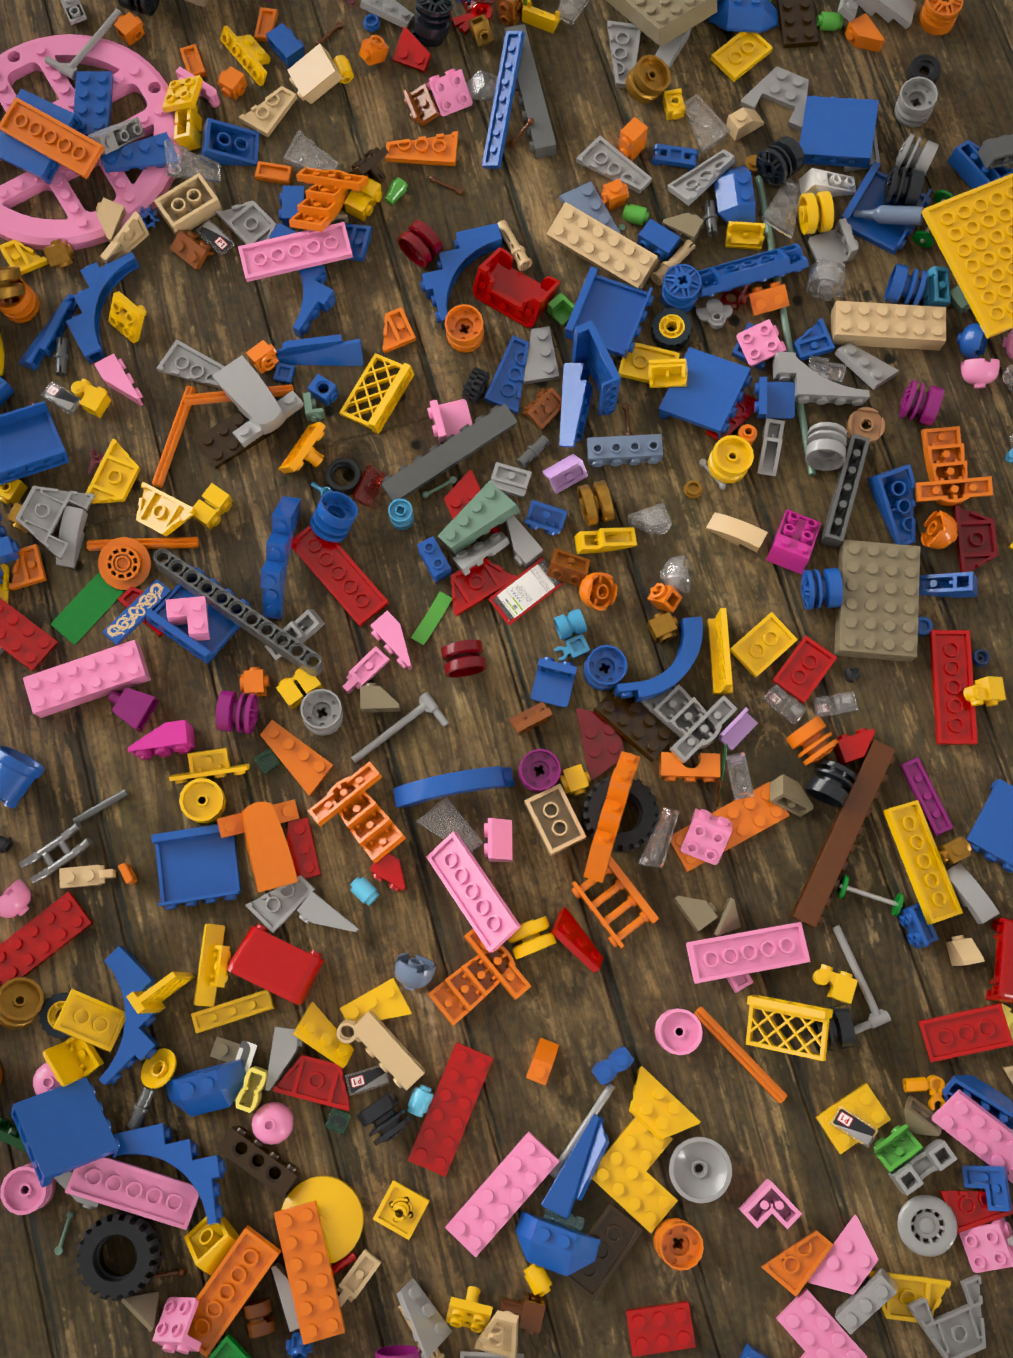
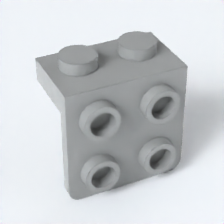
M846 218L838 220L834 230L811 236L808 240L819 269H826L852 261L859 249L858 241L854 239L852 227L847 223Z

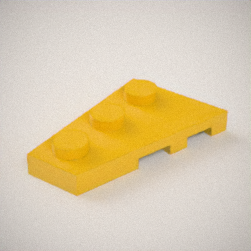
M394 978L340 1008L346 1020L350 1019L355 1022L361 1019L370 1009L380 1020L413 1014Z
M312 1001L293 1035L341 1068H344L354 1049L349 1043H343L338 1039L337 1029Z

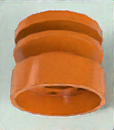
M925 0L919 15L921 28L931 35H944L948 33L954 26L963 6V0Z
M22 278L10 281L22 283L25 294L0 299V311L10 321L15 323L30 321L39 311V297Z
M465 304L455 306L448 312L445 318V329L450 346L458 352L464 353L472 352L480 347L484 339V324L481 313L473 306Z
M819 715L785 739L792 749L802 746L803 750L799 753V758L808 754L809 758L803 761L805 766L819 761L839 743L836 738L830 743L826 740L833 735L832 732L825 735L821 734L826 724Z
M668 1218L655 1229L653 1236L654 1249L666 1264L679 1271L689 1270L697 1265L702 1258L704 1246L700 1233L692 1225L680 1218ZM674 1238L678 1239V1246L674 1245Z

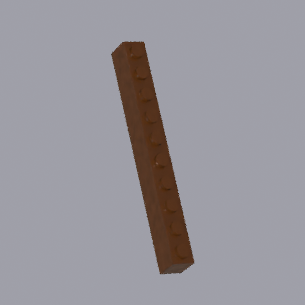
M875 739L870 742L865 756L862 758L855 773L857 774V780L853 783V788L847 790L849 794L847 802L843 808H839L790 918L810 928H815L816 925L819 926L824 917L822 915L824 907L827 908L832 900L830 894L839 885L840 879L838 876L841 871H845L848 865V861H846L848 854L853 853L856 847L854 841L863 832V821L865 818L868 819L872 812V808H870L872 801L875 802L880 794L878 788L880 784H884L888 776L886 773L888 766L891 767L895 761V749Z

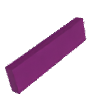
M919 757L899 765L916 800L919 801L934 837L954 829Z

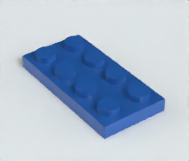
M76 71L73 113L82 121L78 132L85 136L110 126L113 91L112 71Z

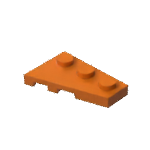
M815 1229L761 1267L796 1297L834 1244Z

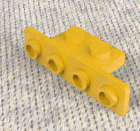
M224 26L220 41L259 86H263L267 71L262 65L269 64L270 56L251 34L236 36L228 26Z
M227 747L191 752L187 754L190 772L173 774L169 777V781H175L178 784L187 782V779L190 778L207 779L206 776L214 775V778L225 777L226 773L231 772L234 775H241L246 773L245 770L250 768V764L230 766Z
M205 924L194 1005L213 1007L217 987L224 988L228 980L226 969L231 959V952L229 951L230 946H223L224 925Z

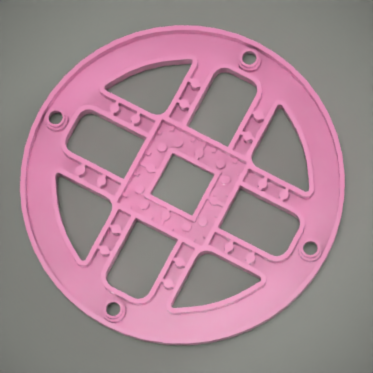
M53 35L22 43L0 54V103L4 110L7 112L17 96L12 88L14 82L34 71H40L45 75L59 99L53 102V104L73 112L75 89L66 75L45 63L44 59L46 56H49L60 63H70L93 36ZM101 38L80 64L99 67L114 73L112 103L133 92L139 93L147 104L146 109L127 119L139 117L145 135L130 143L142 140L153 133L155 136L167 132L180 163L183 149L174 140L175 111L165 113L162 109L169 86L160 73L139 54L116 42ZM100 158L94 168L97 166L101 168L115 191L116 198L113 202L123 205L127 211L120 230L135 211L142 213L140 210L141 206L144 209L148 208V205L153 210L156 208L154 200L168 192L179 169V166L174 167V165H165L164 168H157V166L146 167L147 169H143L137 181L131 184L124 171L106 173ZM59 166L50 185L28 172L0 185V238L7 241L17 240L25 247L43 250L51 245V241L61 239V241L68 240V243L72 244L74 250L93 247L109 241L96 211H86L68 183L80 175L64 166ZM43 191H51L57 197L68 219L34 218L20 214L10 208Z

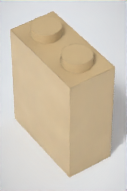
M318 44L287 70L291 76L289 78L291 83L299 90L297 91L299 97L310 104L314 103L343 79L329 52L321 44Z

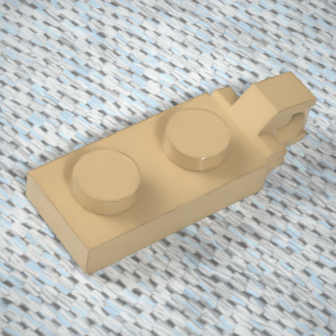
M105 865L59 868L61 889L97 886L104 884L105 879L116 878V870L105 869Z
M364 1249L339 1284L337 1291L340 1293L338 1298L341 1307L347 1299L350 1302L356 1299L381 1264V1261L367 1249Z

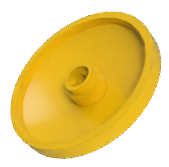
M332 1176L311 1177L298 1184L289 1193L282 1209L316 1200L330 1263H334L351 1252L358 1242L364 1224L363 1207L356 1192L346 1182Z

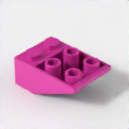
M786 509L766 560L802 574L809 561L821 522Z
M186 720L166 722L129 746L128 752L140 758V760L152 759V756L155 755L169 757L171 753L175 752L188 754L190 750H196L194 727Z

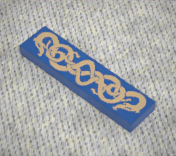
M157 579L102 633L116 646L119 645L146 619L145 613L149 609L154 611L170 594L171 590Z

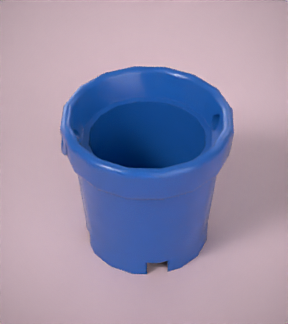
M0 745V802H3V805L6 807L16 808L33 781L41 777L45 768L31 757L3 745Z

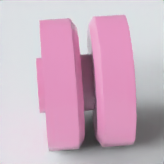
M679 1008L669 1009L662 1013L656 1021L654 1030L659 1045L667 1052L676 1055H685L694 1051L700 1044L703 1033L698 1018L690 1011ZM677 1028H680L682 1031L681 1035H676L675 1031Z
M32 1163L10 1171L1 1185L0 1197L3 1205L14 1214H30L46 1206L52 1199L55 1192V1179L52 1178L51 1184L42 1188Z

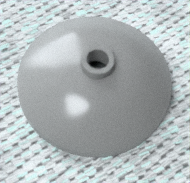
M693 1137L683 1141L674 1150L669 1162V1175L674 1188L685 1199L695 1203H708L718 1199L727 1190L732 1178V1165L727 1152L720 1144L706 1137ZM697 1164L702 1165V1170L700 1172L695 1171V1166Z

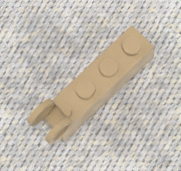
M371 1009L357 1022L347 1019L339 1025L337 1029L338 1039L343 1043H351L354 1040L359 1043L362 1041L366 1046V1052L372 1058L376 1057L381 1062L379 1065L386 1073L390 1072L395 1077L393 1081L399 1088L404 1087L407 1091L425 1073L424 1067ZM351 1026L354 1030V1035L351 1037L344 1036L342 1027Z

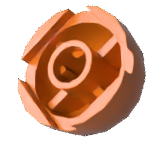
M943 511L933 512L924 523V527L927 528L925 534L921 532V543L924 546L937 550L948 547L958 536L957 523L954 518Z
M595 572L587 575L581 581L579 595L585 606L593 610L603 611L615 602L617 585L614 584L612 580L614 578L611 575Z

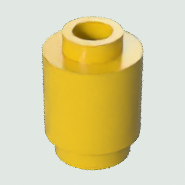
M344 55L336 56L333 61L343 77L339 83L347 84L354 78L350 62Z
M531 1264L523 1270L526 1274L524 1277L534 1295L539 1294L542 1297L551 1291L550 1286L552 1282L543 1267Z

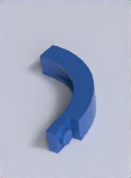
M690 617L681 620L679 623V649L674 662L665 672L646 681L617 684L614 688L615 697L621 696V698L626 699L634 695L635 702L646 701L660 696L674 687L689 671L697 658L703 636L702 617Z
M501 766L421 779L393 788L396 808L412 807L423 802L461 793L511 788L515 784L511 767L501 768Z

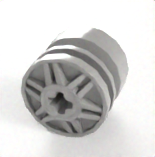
M914 77L903 84L894 109L895 117L899 123L906 127L915 128L922 126L929 120L938 97L936 85L924 77Z
M911 133L903 143L895 165L899 166V168L901 164L905 165L906 172L909 168L923 170L926 175L939 144L928 140L924 147H921L922 137L920 136L916 144H913L912 140L915 134Z
M821 422L810 427L807 434L806 463L811 468L821 471H832L842 467L846 458L847 430L843 426L832 422Z
M316 689L308 693L302 700L300 707L301 716L306 728L315 735L326 736L336 732L343 721L341 702L332 691ZM323 712H326V716L320 718L319 713L323 714Z

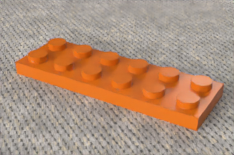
M17 97L14 98L0 122L1 132L85 179L89 177L105 150L102 144Z
M770 782L711 813V815L716 817H725L733 823L732 833L723 852L790 816L787 810L770 802ZM690 825L667 837L686 872L705 863V861L681 851V846Z
M316 1200L275 1211L274 1217L303 1345L345 1333L346 1328Z
M249 1225L243 1230L196 1298L199 1302L187 1335L201 1342L199 1352L206 1358L281 1252L279 1248Z

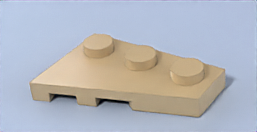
M281 86L268 95L264 102L258 106L254 105L251 107L250 112L240 115L238 119L241 123L269 137L297 100V94Z
M497 1310L476 1340L474 1349L508 1358H516L519 1315H515L510 1311L503 1312Z

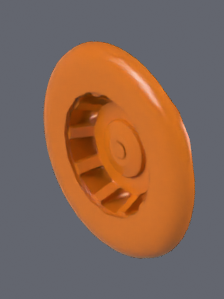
M120 537L111 540L103 547L98 559V568L107 584L116 589L128 590L131 586L138 587L146 580L150 572L151 560L147 549L139 541L128 537Z

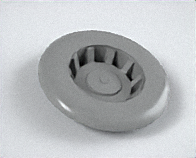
M931 1195L913 1197L902 1206L898 1215L897 1227L900 1238L911 1251L918 1255L926 1257L941 1255L953 1245L958 1230L956 1217L949 1205L940 1198ZM923 1238H928V1242L923 1241Z

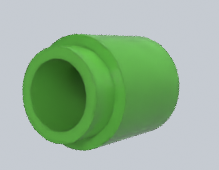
M822 11L821 15L817 17L816 26H819V30L836 32L842 29L844 17L838 12Z
M630 204L625 206L622 219L628 223L643 226L644 223L648 222L650 212H647L646 207Z

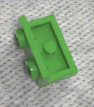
M904 1124L902 1127L900 1125L896 1126L890 1132V1136L886 1139L882 1137L874 1144L873 1151L875 1156L890 1174L923 1150L922 1145L909 1131L907 1124Z

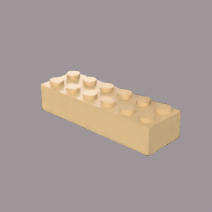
M567 202L564 203L547 232L550 240L626 285L640 290L643 289L659 262L657 255Z
M836 301L831 310V339L833 344L845 345L849 342L855 346L940 351L946 342V307Z

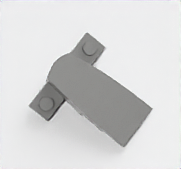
M840 0L837 12L851 22L856 16L859 5L870 16L876 12L888 23L894 18L907 29L912 23L916 2L913 0Z
M242 355L212 375L214 381L223 389L226 396L249 419L248 422L232 432L244 448L263 434L265 435L278 429L285 422L286 418L304 406L303 401L294 391L276 401L263 380Z
M679 684L660 696L640 701L646 709L680 737L669 750L682 763H685L697 750L712 744L721 730V725L737 710L723 695L706 711L696 698H691Z

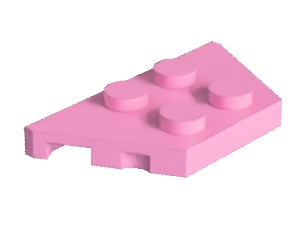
M856 1215L852 1217L834 1242L831 1250L807 1282L853 1295L879 1259Z

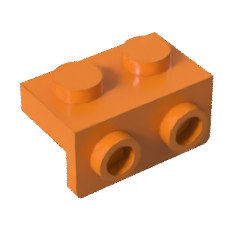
M776 281L770 283V287L767 288L758 286L751 289L752 292L748 294L754 316L790 306L785 283Z

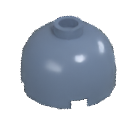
M410 953L399 954L395 963V976L405 989L415 990V988L425 987L431 982L436 970L433 961L417 954L416 958L409 957Z

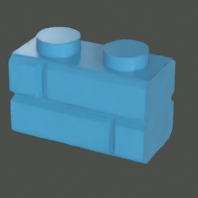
M933 266L927 271L923 306L946 307L951 304L949 269Z

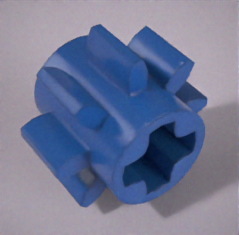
M150 205L145 209L141 206L140 210L142 213L138 214L141 216L146 228L148 229L150 226L155 228V221L158 222L160 220L159 216H155L158 210H153Z
M300 1332L293 1333L292 1340H286L287 1355H291V1358H307V1353H312L313 1342L303 1345Z

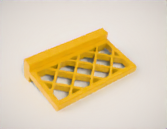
M375 353L339 414L379 434L415 375L411 365L406 363L402 365ZM379 360L384 362L385 367L375 370L374 365ZM390 369H400L396 375L390 376ZM386 371L388 377L378 380L376 374ZM374 375L376 381L366 385L365 380L367 377ZM390 382V387L387 390L381 391L380 385ZM377 386L379 392L369 395L367 389ZM365 390L366 397L357 400V393ZM381 397V402L378 405L372 406L371 400ZM368 401L370 407L360 410L358 404ZM356 405L358 412L347 413L349 407ZM371 412L372 417L369 422L362 419L363 414Z
M720 608L714 619L707 620L713 695L733 693L726 608Z
M172 971L147 991H133L126 997L137 1014L159 1013L166 1008L162 1001L195 978L192 972Z
M756 994L748 996L747 1004L750 1006L746 1045L826 1061L829 1019L832 1018L833 1009ZM755 1009L761 1010L766 1016L760 1023L755 1018ZM776 1013L781 1014L785 1020L779 1027L772 1019ZM796 1017H799L805 1025L798 1031L791 1022ZM766 1021H769L775 1029L768 1035L761 1026ZM815 1021L823 1022L822 1032L818 1035L810 1026ZM787 1024L794 1033L788 1039L780 1030ZM757 1028L764 1037L760 1042L752 1041L753 1032ZM806 1028L814 1037L808 1043L800 1035ZM776 1032L783 1041L779 1046H775L770 1039ZM794 1037H797L802 1044L799 1050H794L789 1043ZM814 1041H817L821 1047L820 1055L813 1054L808 1047Z

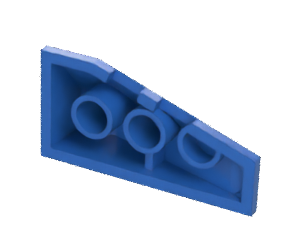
M910 464L868 477L867 481L872 497L895 544L909 545L916 542V519L914 518V506H916L914 489H916V482Z

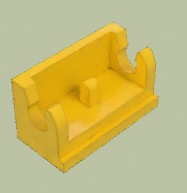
M527 0V6L524 5L522 8V22L552 34L554 33L560 21V12L556 10L555 15L531 6V0Z
M729 221L726 230L725 248L761 250L764 241L765 223Z
M686 359L649 360L648 379H650V388L687 387L688 366Z

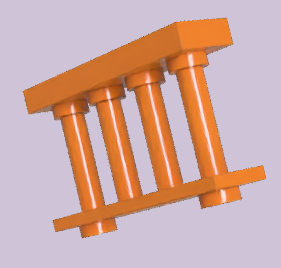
M611 856L605 876L607 874L614 875L617 880L614 881L615 884L592 902L584 892L598 881L587 879L580 886L574 881L571 884L573 887L571 891L577 899L582 898L610 935L608 940L613 947L618 946L621 949L624 947L621 942L622 939L644 922L653 924L659 918ZM619 890H625L629 895L627 900L603 918L596 908ZM637 906L641 911L639 913L640 916L615 934L608 924L630 907Z

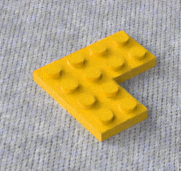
M634 1117L604 1153L592 1179L645 1229L652 1233L678 1201L647 1172L673 1138L669 1136L659 1140Z

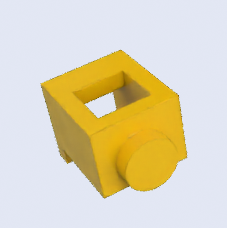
M682 89L664 91L662 103L666 119L677 120L684 117L685 105Z

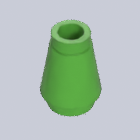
M396 177L395 180H392L384 200L393 206L407 191L408 184L401 178Z

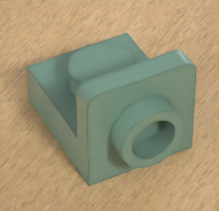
M310 392L303 393L307 421L318 422L321 419H325L324 408H317L315 398L312 399Z

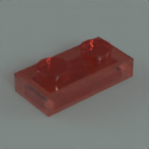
M367 465L352 498L364 506L370 507L385 474L372 465Z

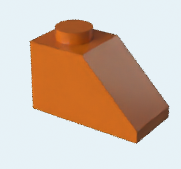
M866 13L848 22L845 36L854 47L874 52L881 51L885 39Z
M540 1037L526 1078L546 1086L559 1044Z

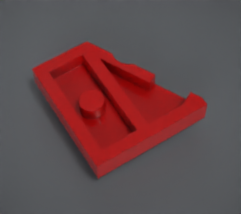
M403 27L392 60L426 73L431 54L406 27Z

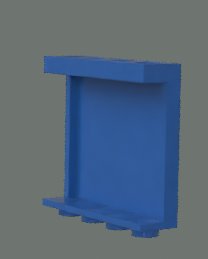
M20 89L16 96L78 131L82 123L75 113L23 89ZM0 131V159L39 177L44 183L50 185L60 164Z
M807 96L800 137V146L805 156L804 164L869 168L879 100Z
M874 161L841 219L846 218L847 223L852 227V234L895 255L898 249H903L907 242L904 238L906 235H911L915 228L914 225L879 224L871 218L853 216L854 210H873L881 205H885L883 204V190L888 175L878 171L881 164ZM929 189L927 194L921 192L917 206L924 208L928 206L931 200L929 197L931 189ZM899 199L896 206H901L902 199Z
M590 267L565 328V338L573 340L574 328L592 320L608 353L626 359L628 353H632L634 350V338L640 335L642 329L640 326L641 321L645 322L648 314L646 308L651 306L654 296L651 295L653 288L650 287L649 291L646 292L597 275L598 269Z
M590 320L574 328L571 361L572 363L586 364L601 394L598 416L603 414L609 415L616 409L621 377L593 321Z
M689 347L683 358L686 359L688 366L687 387H669L659 407L660 418L667 419L669 415L718 433V439H721L723 434H726L729 430V421L735 417L738 403H741L744 399L745 388L749 387L752 382L751 368Z
M45 401L0 414V485L69 463L67 453Z
M196 567V570L205 576V573ZM214 578L210 579L211 581L220 586L217 580H215ZM191 580L190 583H194L197 580ZM178 584L154 611L149 609L145 613L146 620L208 665L240 626L207 604L210 640L195 641L189 637L188 624L173 625L167 619L166 600L196 597ZM225 589L227 592L235 596V594L230 589ZM206 590L204 593H209L212 590ZM244 599L240 600L250 607V604L247 601H245ZM221 600L219 603H225L227 600ZM241 610L235 611L234 614H239Z
M998 779L992 783L990 787L992 791L966 840L970 843L971 851L984 854V858L988 861L998 862L1004 870L1013 873V786Z
M218 824L151 835L152 843L155 844L161 897V903H158V906L165 907V910L177 909V905L180 904L190 907L196 906L199 901L209 904L217 902L218 898H224V901L237 899V895H242L235 835L221 838Z
M87 1077L65 1087L60 1086L13 1104L11 1116L42 1188L50 1185L52 1178L110 1154L113 1159L116 1158L120 1148L119 1140L116 1136H113L111 1123L108 1118L105 1119L102 1103L97 1101L95 1088L92 1083L89 1084Z

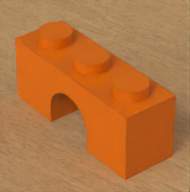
M661 752L659 755V778H664L665 782H675L676 779H684V782H696V779H703L704 783H714L715 780L720 778V754L700 753L697 767L687 768L672 752Z

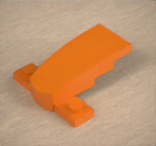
M304 167L296 174L297 181L314 185L305 191L306 199L297 205L298 213L289 220L290 227L323 232L343 207L350 189L354 192L361 191L369 184L368 176L348 174L340 170H321Z
M960 426L921 430L925 464L930 482L916 483V502L936 501L938 505L953 507L955 504L959 505L969 498L993 495L992 476L968 478L967 461H965L964 443H961Z
M369 761L351 777H346L337 782L329 790L327 796L311 807L308 812L320 827L339 813L358 843L371 860L377 863L403 842L406 837L378 804L365 792L382 778L381 774Z
M295 799L273 805L268 802H256L246 807L241 813L217 819L221 838L245 833L247 852L249 853L258 892L298 882L289 847L280 824L299 819Z
M474 929L464 935V938L478 955L461 966V968L427 994L452 1027L482 1001L499 983L504 986L514 1000L531 987L515 967V962L510 952L502 945L494 952H488Z

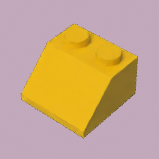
M224 1216L221 1218V1224L208 1225L207 1217H205L184 1236V1239L196 1266L212 1276L239 1235Z

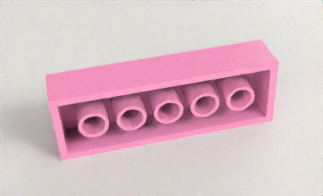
M132 640L26 676L23 680L32 712L42 718L104 697L113 690L118 692L125 688L150 681L151 678L141 645Z

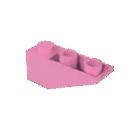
M113 353L94 364L108 387L138 405H144L141 401L143 396L138 387L134 389L132 384L135 382L130 373H125L124 369L126 366L121 358L117 360Z
M386 611L370 625L372 629L371 634L377 641H383L385 644L383 647L390 655L394 653L398 659L396 661L403 669L407 667L409 670H412L401 625Z

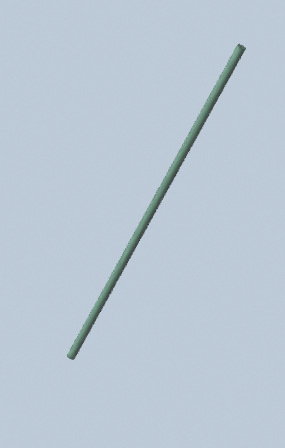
M758 175L755 179L763 223H765L768 251L775 249L764 183L761 176ZM773 277L774 282H781V277ZM786 307L780 308L779 313L786 352H794ZM796 402L804 452L806 453L808 426L804 404ZM807 464L809 476L816 475V470Z

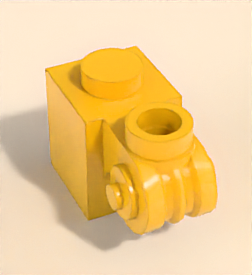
M86 379L76 381L71 385V391L78 399H82L79 403L86 412L101 418L112 401L108 396V392L102 387L98 386L96 388L92 386V383Z
M987 676L975 680L973 686L964 689L965 699L971 702V706L986 704L989 707L998 705V702L1006 700L1003 677Z
M821 964V968L813 974V981L817 985L829 983L830 988L827 997L851 1004L858 980L853 979V975L844 971H841L840 974L832 972V967Z

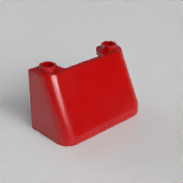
M499 247L478 267L473 286V295L479 301L527 328L532 327L558 291L561 281L551 276L545 277L542 283L535 281L512 268V255Z
M1006 918L992 919L991 929L997 931V935H994V939H997L994 979L990 980V984L994 985L992 990H986L985 1000L1013 1004V920Z
M257 924V926L252 925L226 970L294 1004L303 1005L325 961L321 958L322 954L312 949L309 953L268 933V928L261 924Z

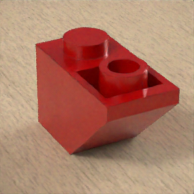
M862 728L855 731V735L849 736L847 733L837 737L839 743L834 748L841 765L857 761L865 756L875 734L874 729L867 730V728Z
M388 853L377 863H373L370 871L373 872V878L380 882L383 879L390 883L388 887L398 893L400 890L406 891V883L399 859Z

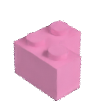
M205 596L166 600L168 622L173 625L188 624L189 637L195 641L210 640Z
M766 1179L738 1208L757 1229L771 1214L787 1230L802 1215L769 1179Z

